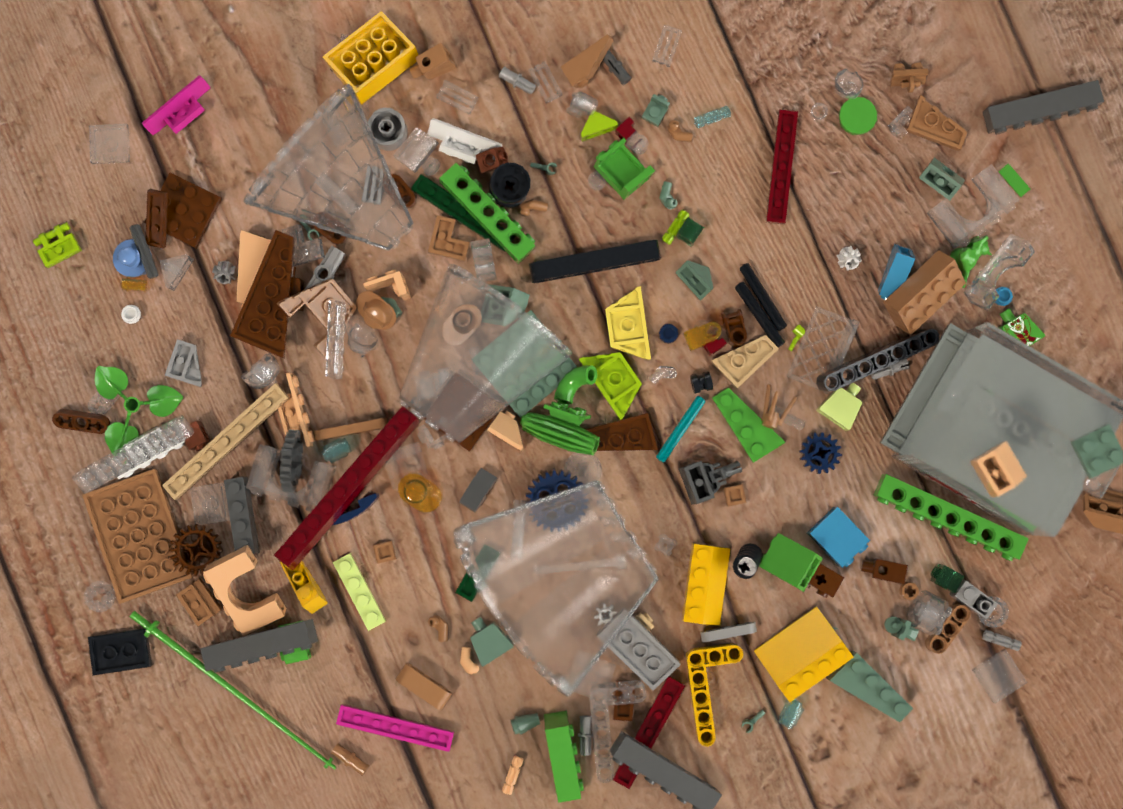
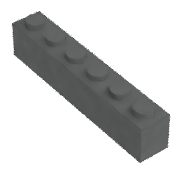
M1099 80L990 106L982 113L988 134L995 132V135L1006 132V129L1013 128L1018 130L1024 128L1026 124L1031 123L1032 126L1041 124L1046 119L1055 121L1066 114L1071 117L1080 114V111L1083 110L1087 112L1095 111L1104 102Z
M309 619L200 648L205 670H213L216 673L226 670L225 666L228 665L232 669L242 666L244 661H248V664L260 661L259 657L265 656L267 660L277 657L279 652H283V655L295 652L294 648L300 647L301 651L312 648V644L318 642L314 621Z
M621 731L609 750L613 756V761L619 765H623V763L628 765V769L636 775H639V773L643 774L646 781L653 785L655 783L661 785L660 788L669 795L671 793L676 794V798L684 804L689 802L693 805V809H714L722 796L715 787Z

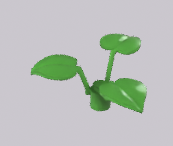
M98 366L96 368L94 378L98 393L109 400L114 399L119 394L125 400L124 408L128 412L125 424L114 422L105 431V441L113 456L126 453L123 445L138 437V430L133 426H128L131 413L137 412L140 405L150 404V411L154 415L166 417L175 411L183 399V396L177 390L168 386L157 385L148 390L147 398L149 401L139 402L137 398L127 397L121 392L128 386V377L124 371L115 367Z

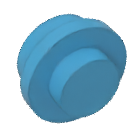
M999 287L993 293V300L999 306H1006L1012 301V292L1007 287Z

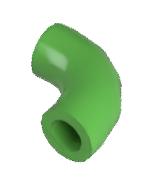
M591 365L576 367L568 372L559 382L554 400L572 404L574 395L579 387L587 384L592 385L596 382V368Z

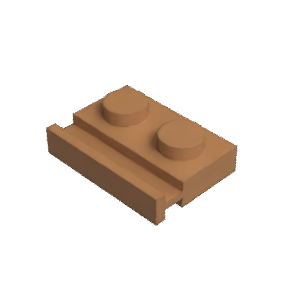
M201 578L176 594L197 627L222 611V608Z

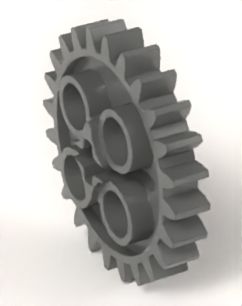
M288 430L285 443H283L281 448L280 483H282V491L286 493L295 492L298 479H300L302 474L303 440H301L302 435L299 430Z

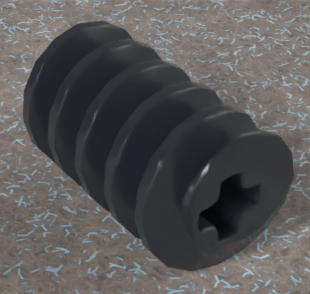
M749 543L740 548L733 562V570L738 577L749 579L755 575L763 557L759 546Z

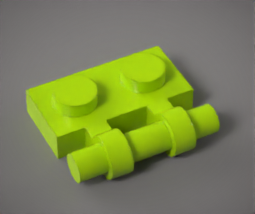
M67 222L54 226L53 230L47 233L43 232L38 235V238L33 240L36 247L41 244L44 246L37 251L46 268H50L82 251L74 234L65 235V232L71 229ZM58 236V240L50 243L52 238Z

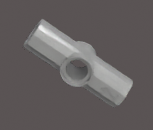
M331 246L320 265L315 268L314 275L305 290L330 278L334 279V274L346 254ZM327 270V278L320 279V273Z

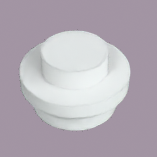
M127 305L123 308L121 316L126 323L134 324L140 320L141 311L135 305Z

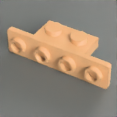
M288 372L286 376L291 393L287 394L289 399L278 408L284 433L286 435L290 429L302 430L306 447L310 448L313 447L315 438L312 430L309 431L307 425L310 423L307 412L304 413L302 405H305L303 396L298 393L299 381L296 375L294 376L293 373Z

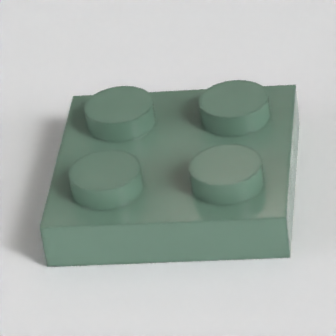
M1106 424L1070 442L1089 479L1123 464V449L1110 424Z

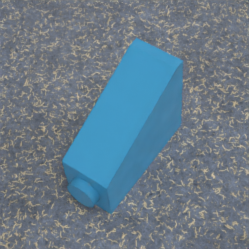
M897 244L893 245L878 288L882 299L886 300L907 280L915 261V256L911 249Z

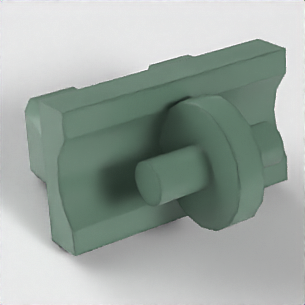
M892 616L885 620L884 627L886 631L903 641L905 637L915 641L919 630L911 627L912 622Z

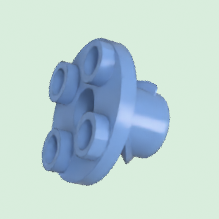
M130 239L120 243L113 253V264L120 274L131 278L145 275L146 271L134 240Z

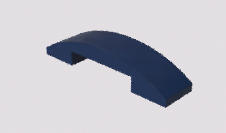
M375 493L358 500L360 508L342 514L333 525L348 522L366 512L378 500L379 494Z

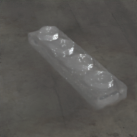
M329 300L325 376L333 379H342V372L344 370L343 353L345 351L346 303L337 300Z

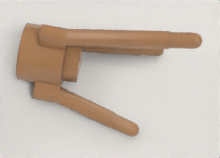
M768 384L761 421H763V426L776 430L777 426H782L785 417L796 402L797 396H794L779 418V413L774 412L779 394L778 391L775 392L771 408L768 410L771 385Z

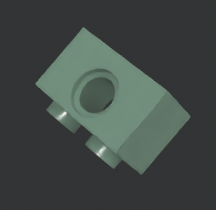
M935 157L919 177V179L949 201L965 181V179Z

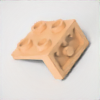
M391 270L385 273L386 276L380 278L378 276L370 277L367 279V282L363 283L364 288L368 291H375L392 285L398 297H401L404 301L411 299L405 277L400 271Z

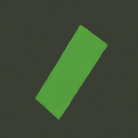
M1009 163L999 171L1020 197L1030 190V187Z

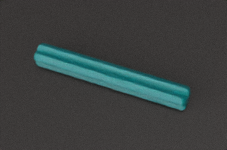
M697 396L657 454L656 458L661 462L667 460L705 404V400L702 397Z

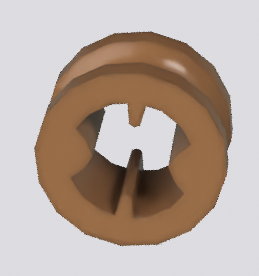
M905 582V584L900 586L899 592L904 599L913 600L918 596L919 589L914 583ZM907 586L914 590L913 593H910L911 596L904 592L905 589H908Z

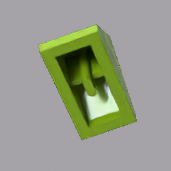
M592 110L581 132V141L583 142L615 131L618 127L617 121Z

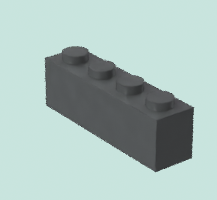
M239 477L224 480L234 550L236 551L248 545L253 554L260 553L248 477Z

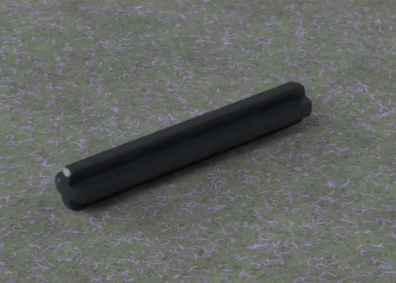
M748 263L741 266V273L776 329L781 331L786 328V322Z
M744 282L737 284L735 290L769 339L778 348L785 343L784 339Z

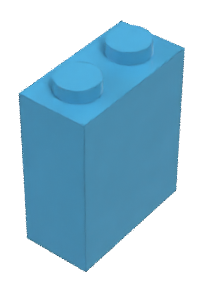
M833 507L807 532L839 567H848L855 560L853 557L858 552L861 554L868 548L867 543L870 541L839 507Z

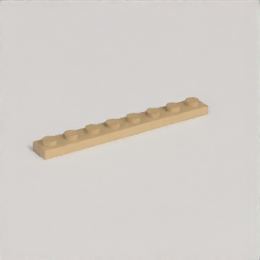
M277 383L272 385L162 486L174 500L179 499L289 399V396Z

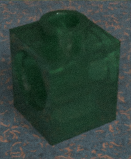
M688 217L678 231L676 238L692 247L704 227Z
M939 564L933 568L930 574L932 576L930 581L949 592L956 593L965 576L943 564Z

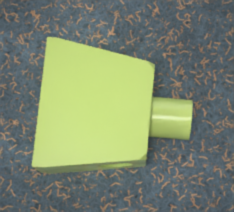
M851 383L846 390L840 388L833 391L816 411L843 430H850L862 405V401L856 398L861 388L855 383Z

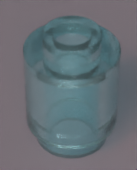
M339 438L323 446L324 451L321 453L326 462L334 463L348 456V453L352 452L346 438Z
M796 699L791 702L787 700L779 714L780 719L778 722L789 729H793L804 711L803 703Z

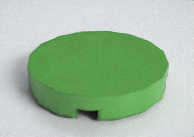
M854 97L842 105L839 111V122L845 132L851 135H863L874 127L877 121V111L871 101L863 97Z

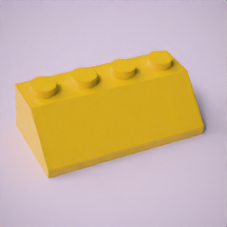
M692 543L681 619L683 622L720 625L730 548Z

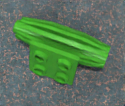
M552 401L551 404H544L543 407L550 411V416L532 412L522 416L520 421L522 430L543 442L576 453L594 455L597 451L600 437L580 427L584 420L591 418V415L586 414L585 409L575 407V409L569 408L568 403Z

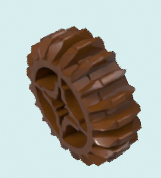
M198 524L194 525V530H192L190 525H187V532L183 528L179 530L182 536L174 534V538L178 541H170V544L175 546V548H169V552H175V555L169 558L170 560L177 559L173 566L175 567L180 564L179 572L186 568L185 575L188 576L192 570L193 576L196 577L198 570H200V574L203 576L206 565L214 562V559L222 558L216 554L223 551L222 548H217L218 545L222 544V541L215 542L214 539L219 535L215 534L212 537L210 535L213 532L212 528L205 532L206 525H203L201 530H198ZM198 535L195 543H182V540L187 536ZM203 538L209 541L212 552L203 547ZM198 544L201 553L198 552L193 558L194 554H192L191 548ZM180 548L189 554L188 564L182 559ZM197 557L210 558L207 563L194 566Z

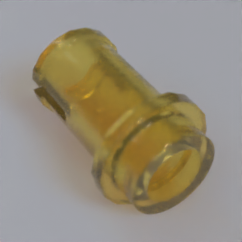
M122 278L121 287L126 292H129V290L146 292L147 279Z

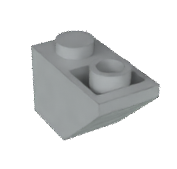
M959 579L949 593L959 603L984 619H988L998 603L975 586L962 579Z

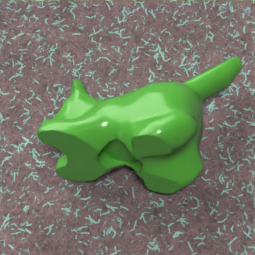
M987 235L981 238L979 236L973 237L969 240L966 248H956L950 254V257L955 259L959 269L962 271L965 282H967L970 270L976 265L979 257L987 254L992 255L989 251Z

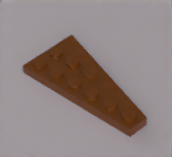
M275 230L230 336L285 359L288 316L277 303L290 297L295 238Z

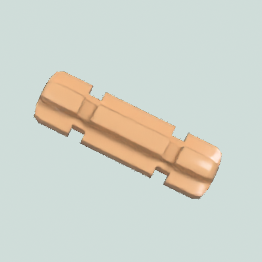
M519 756L513 757L512 765H510L505 780L506 783H504L502 788L503 793L512 794L513 785L516 783L523 758Z

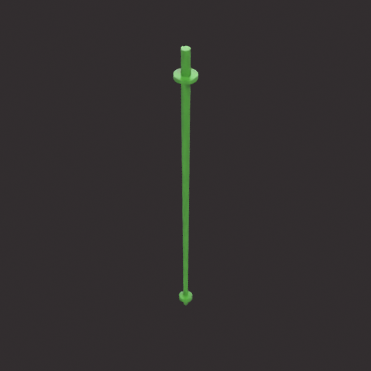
M136 611L132 612L130 618L147 630L144 634L145 637L148 638L153 634L326 763L324 768L327 769L330 766L332 769H336V766L331 763L333 758L330 757L327 760L236 688L214 673V671H206L201 661L157 628L160 624L158 620L150 623Z

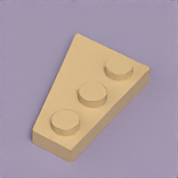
M765 335L715 358L711 362L737 389L779 348Z

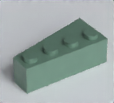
M853 650L851 654L854 658L826 677L832 683L898 722H901L913 710Z

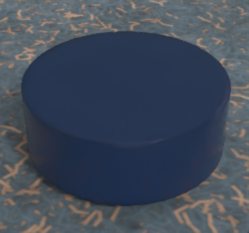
M672 324L663 325L659 331L660 340L667 344L673 343L678 337V330Z

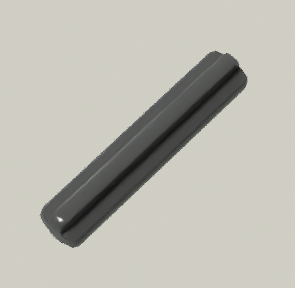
M138 224L130 226L129 229L140 254L147 277L150 279L158 277L159 274L141 226Z

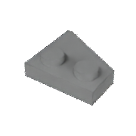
M177 339L165 376L201 387L202 380L197 346Z

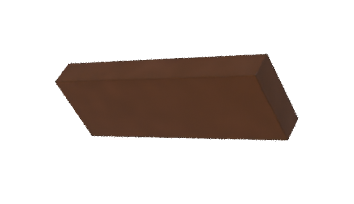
M154 189L147 190L146 242L148 246L161 249L166 247L168 192Z

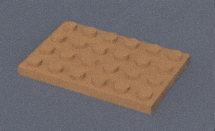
M157 469L149 470L82 495L119 604L194 577L192 570L188 576L185 575L186 568L179 572L178 570L181 565L173 566L177 559L170 560L169 558L175 555V552H169V548H175V546L170 544V541H178L174 538V534H180ZM180 548V555L188 564L186 552Z

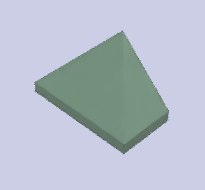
M688 260L675 272L700 301L713 290L709 267Z

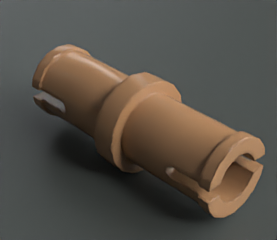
M339 743L331 752L332 755L343 761L346 767L350 766L361 776L365 774L370 766L356 757V753L349 752Z

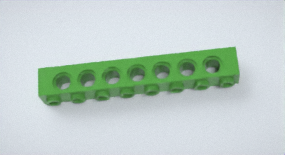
M882 474L873 496L878 497L877 501L885 505L891 503L895 505L894 509L903 513L909 511L913 513L912 517L920 521L924 519L931 521V526L938 529L944 527L948 529L947 533L959 537V535L966 537L965 541L973 545H977V543L984 545V550L991 553L997 551L1002 554V558L1009 561L1013 559L1020 560L1029 540L1027 537L887 474ZM895 489L900 491V498L898 500H895L892 495ZM913 497L918 500V505L915 508L910 504ZM931 505L936 509L933 516L928 513V508ZM949 513L953 516V521L950 524L946 521V516ZM967 521L971 524V529L968 532L964 530V524ZM985 529L988 531L989 534L986 540H984L981 535L982 531ZM1001 538L1006 540V545L1003 548L999 544Z

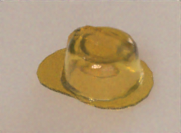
M408 474L400 480L398 492L406 503L421 512H432L439 507L442 501V494L435 484L418 474Z

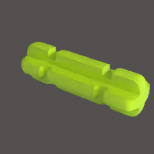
M685 210L679 212L678 218H675L668 228V233H665L662 237V241L670 245L674 236L676 237L684 222L688 219L689 213Z

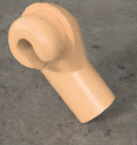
M462 646L460 664L468 674H476L479 671V665L473 663L470 659L471 647Z

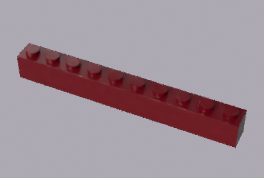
M402 406L277 550L274 556L293 571L419 425L418 418Z

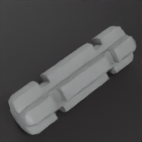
M985 630L982 636L983 640L1007 648L1010 647V649L1019 651L1021 648V641L998 633L994 634V632Z

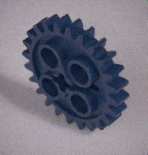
M553 469L552 474H549L546 470L545 477L538 474L539 481L533 479L534 486H528L531 493L525 494L527 498H530L525 501V505H531L527 508V512H533L530 518H537L536 525L542 522V529L549 525L550 531L557 527L558 532H560L561 526L568 530L567 524L569 523L574 527L573 520L581 521L579 514L585 515L584 510L581 508L587 507V504L583 501L587 500L588 497L582 495L586 492V489L580 488L583 485L582 481L576 483L577 476L570 478L571 472L569 471L564 475L563 469L560 470L559 474H556L555 469ZM560 484L568 486L564 492H559L557 487ZM541 491H548L549 496L547 498L539 497ZM554 497L559 499L558 504L555 503ZM572 502L574 506L572 509L567 510L564 508V504ZM552 508L556 512L553 516H547L545 514L546 510Z

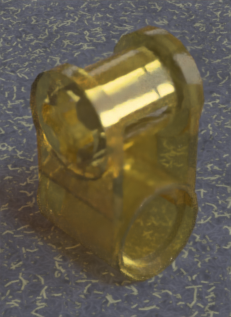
M709 322L685 331L683 335L689 350L692 351L718 339L722 330L717 322ZM709 327L717 329L715 336L707 333L710 329Z

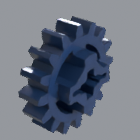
M821 432L818 437L816 433H813V439L808 436L806 437L807 443H801L804 450H799V453L803 454V457L799 459L805 460L806 463L803 466H810V472L816 469V473L821 474L823 469L824 473H828V468L834 470L833 464L840 463L837 457L842 456V454L838 453L837 450L841 449V446L835 445L838 441L837 439L830 440L832 435L829 434L824 437V432ZM821 441L827 442L830 447L824 446ZM812 444L813 449L810 453H808V449ZM819 450H828V452L822 454V458L821 456H813L814 454L819 452ZM833 453L832 459L828 463V457L830 454ZM810 460H816L820 466L813 464Z

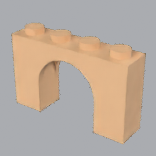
M248 545L206 565L203 572L205 581L211 584L215 597L221 600L225 613L231 616L235 629L238 632L240 631L242 636L284 617L287 609L278 593L256 603H246L234 596L231 590V582L236 577L254 569L257 564V559Z

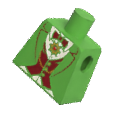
M1010 308L999 314L1005 324L997 328V332L1006 351L1016 355L1045 337V334L1027 314L1022 313L1015 317Z

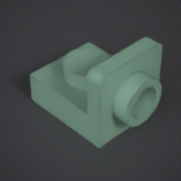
M653 94L650 103L642 115V119L658 127L669 109L670 103L668 99L662 95L657 96Z

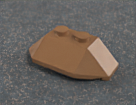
M1098 488L1090 493H1086L1083 496V512L1092 525L1096 528L1123 534V493L1104 488Z

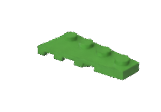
M730 388L725 389L712 398L752 463L786 443L775 431L763 426L762 419Z

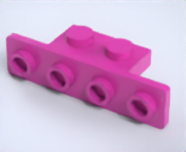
M199 75L142 122L143 126L152 135H155L168 124L172 131L177 134L205 111L197 99L211 87Z

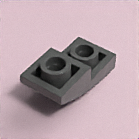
M481 468L469 484L459 503L476 512L486 499L487 493L496 483L497 477Z

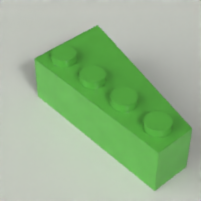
M567 710L544 714L545 733L558 803L581 799V791H584L583 780L578 779V773H581L579 761H575L574 755H578L576 743H572L571 737L574 736L573 725H569Z

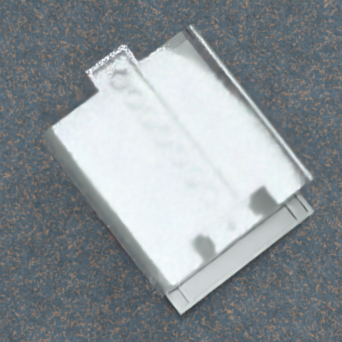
M989 322L967 331H963L949 323L880 443L896 452L891 455L894 459L1022 534L1055 537L1082 490L1096 498H1102L1120 467L1119 465L1089 479L1070 442L1106 424H1110L1115 434L1123 420V400ZM1007 441L1027 477L1016 487L999 497H990L970 461L1000 443Z

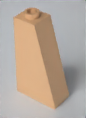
M242 230L240 233L236 300L242 304L241 308L271 242L269 239Z

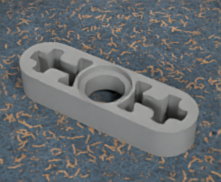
M746 622L701 631L700 634L702 642H709L755 633L757 628L755 622Z

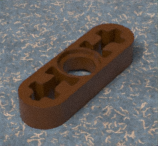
M59 409L52 417L53 424L58 428L95 434L105 433L110 425V420L105 415L68 409ZM77 418H83L86 425H80L77 422Z

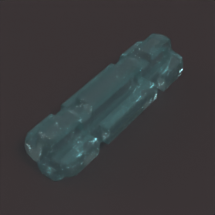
M725 106L720 108L719 111L717 109L706 113L703 117H695L694 122L697 128H701L705 124L709 125L720 121L723 117L724 119L730 117L731 112L729 107Z

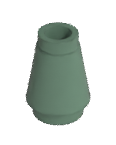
M537 713L514 716V719L510 720L515 735H522L540 725Z

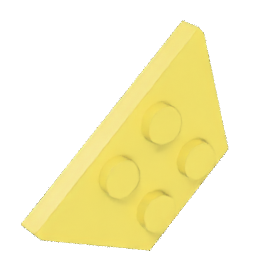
M640 286L605 309L610 348L651 360Z

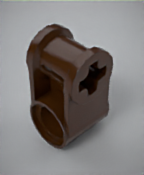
M737 309V312L721 313L729 344L733 347L742 346L747 339V333L741 309ZM733 334H740L742 341L736 342L733 339Z

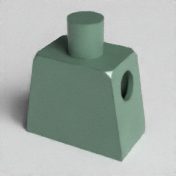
M481 617L471 622L477 633L473 634L470 639L482 667L514 647V643L495 622L486 626Z

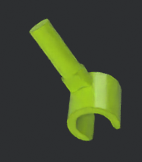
M797 325L792 331L796 336L788 348L790 351L794 349L796 343L805 334V329L801 325Z

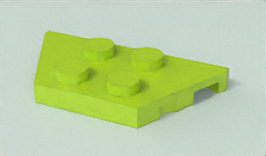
M621 352L580 358L579 361L582 366L591 365L596 368L597 379L595 384L618 418L622 420L642 385L641 381Z

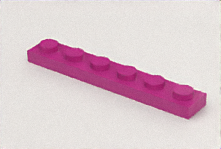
M343 704L340 706L336 725L450 752L454 731Z

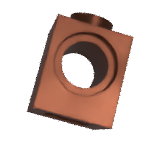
M496 147L476 154L481 173L492 172L498 166L508 163V155L504 147Z
M194 421L179 429L189 450L201 451L206 444L211 442L201 421Z

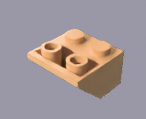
M1007 441L1000 443L970 461L990 497H999L1016 487L1027 477Z

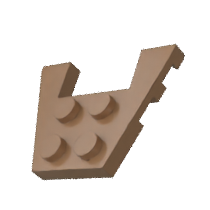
M332 278L277 303L288 317H291L303 305L309 309L328 331L314 344V347L326 359L330 356L334 344L336 345L340 333L347 326L357 308Z

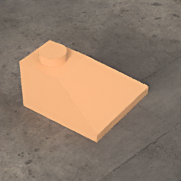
M505 411V413L499 412L487 431L518 450L523 451L524 447L518 422L514 420L516 416L508 411Z

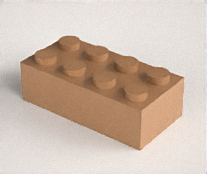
M938 250L883 303L895 325L911 335L960 290L966 282L955 259Z

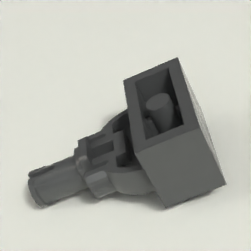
M702 461L678 468L691 505L715 498L714 493L719 490L720 486L727 484L726 480L718 481L742 472V467L733 469L740 466L739 461L717 469L714 468L721 466L720 463L709 464L702 463Z

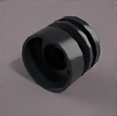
M505 163L498 166L494 170L489 183V193L495 198V203L503 208H514L523 203L531 183L528 172L523 166L516 163ZM506 184H508L509 186L513 185L512 191H510V189H505Z

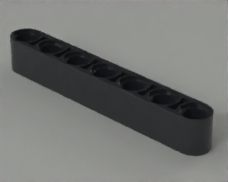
M650 240L530 263L529 268L532 283H541L661 260L658 240Z
M921 329L911 335L902 337L820 374L816 380L817 387L823 391H836L935 346L940 339L939 333L935 329ZM894 348L896 349L895 357L893 355ZM877 356L880 357V362H879V364H878L877 361H876ZM861 363L863 364V370H862V371L860 370V364H861ZM846 370L847 377L844 379L843 372ZM828 378L830 379L829 386L826 385V380Z

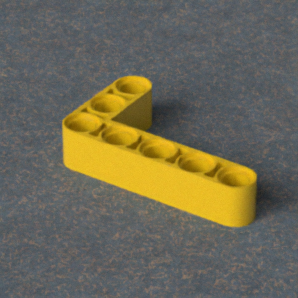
M734 643L693 648L686 653L696 736L699 743L706 747L714 744L716 738L706 667L741 661L743 651ZM732 648L738 649V655L735 658L729 657V651ZM712 651L719 652L717 660H710L709 655ZM694 653L700 655V660L697 663L690 661V657ZM701 673L703 679L700 682H694V674ZM700 692L705 693V699L702 702H698L695 699L696 695ZM701 712L708 713L707 720H698L699 714ZM703 732L711 733L709 740L704 741L701 739Z

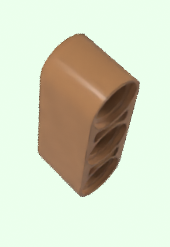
M961 604L951 605L926 638V648L936 654L945 652L971 616L969 608ZM961 608L963 615L957 618L956 611ZM946 624H950L951 631L946 634L944 627ZM938 639L940 645L937 649H934L932 643Z
M407 662L395 678L402 686L442 711L452 696L451 691Z

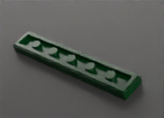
M420 174L411 187L415 194L500 250L506 252L447 190ZM496 225L499 230H505L500 225ZM512 236L510 238L511 243L514 240L515 236Z

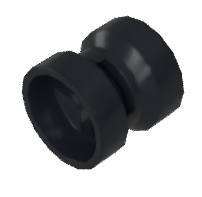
M709 371L703 372L702 375H690L694 394L700 393L701 390H713Z

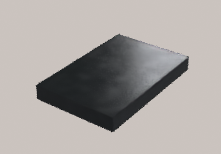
M143 628L88 637L92 675L151 667L149 639L144 636L147 630Z

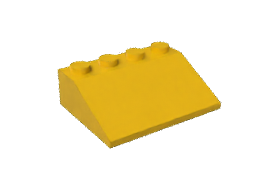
M380 11L322 57L349 92L362 105L416 63V57L419 54L415 45Z
M817 606L754 650L789 702L854 658Z

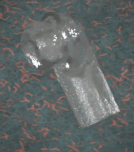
M659 366L648 379L655 385L661 378L674 379L677 376V371L672 366Z

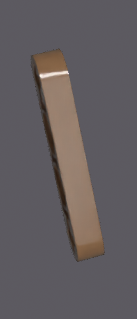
M380 418L314 431L315 441L380 430L384 428L388 420L387 418Z

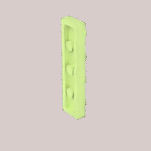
M349 553L334 561L333 564L367 630L369 631L386 622L352 554Z

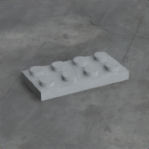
M627 609L599 635V639L652 690L656 689L681 665V662Z

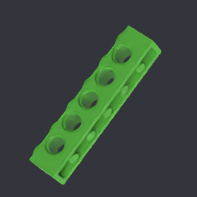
M455 163L439 178L440 183L490 236L499 243L513 260L519 264L535 249V240L529 234L525 235L521 231V225L516 220L512 221L508 217L509 213L502 206L499 208L494 203L496 201L489 192L486 194L481 189L482 185L478 180H472L468 176L469 171L463 165L459 166ZM464 181L468 186L460 189L457 184ZM473 195H478L481 200L474 203L470 198ZM485 209H492L494 214L486 216L483 212ZM503 222L507 225V228L499 230L496 225ZM517 236L520 238V242L513 244L510 242V238Z

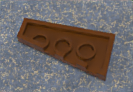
M648 413L586 429L600 437L597 451L658 450Z

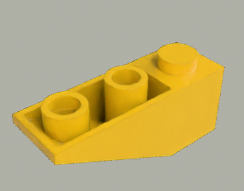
M280 561L303 608L313 614L328 604L323 592L303 561L293 571Z

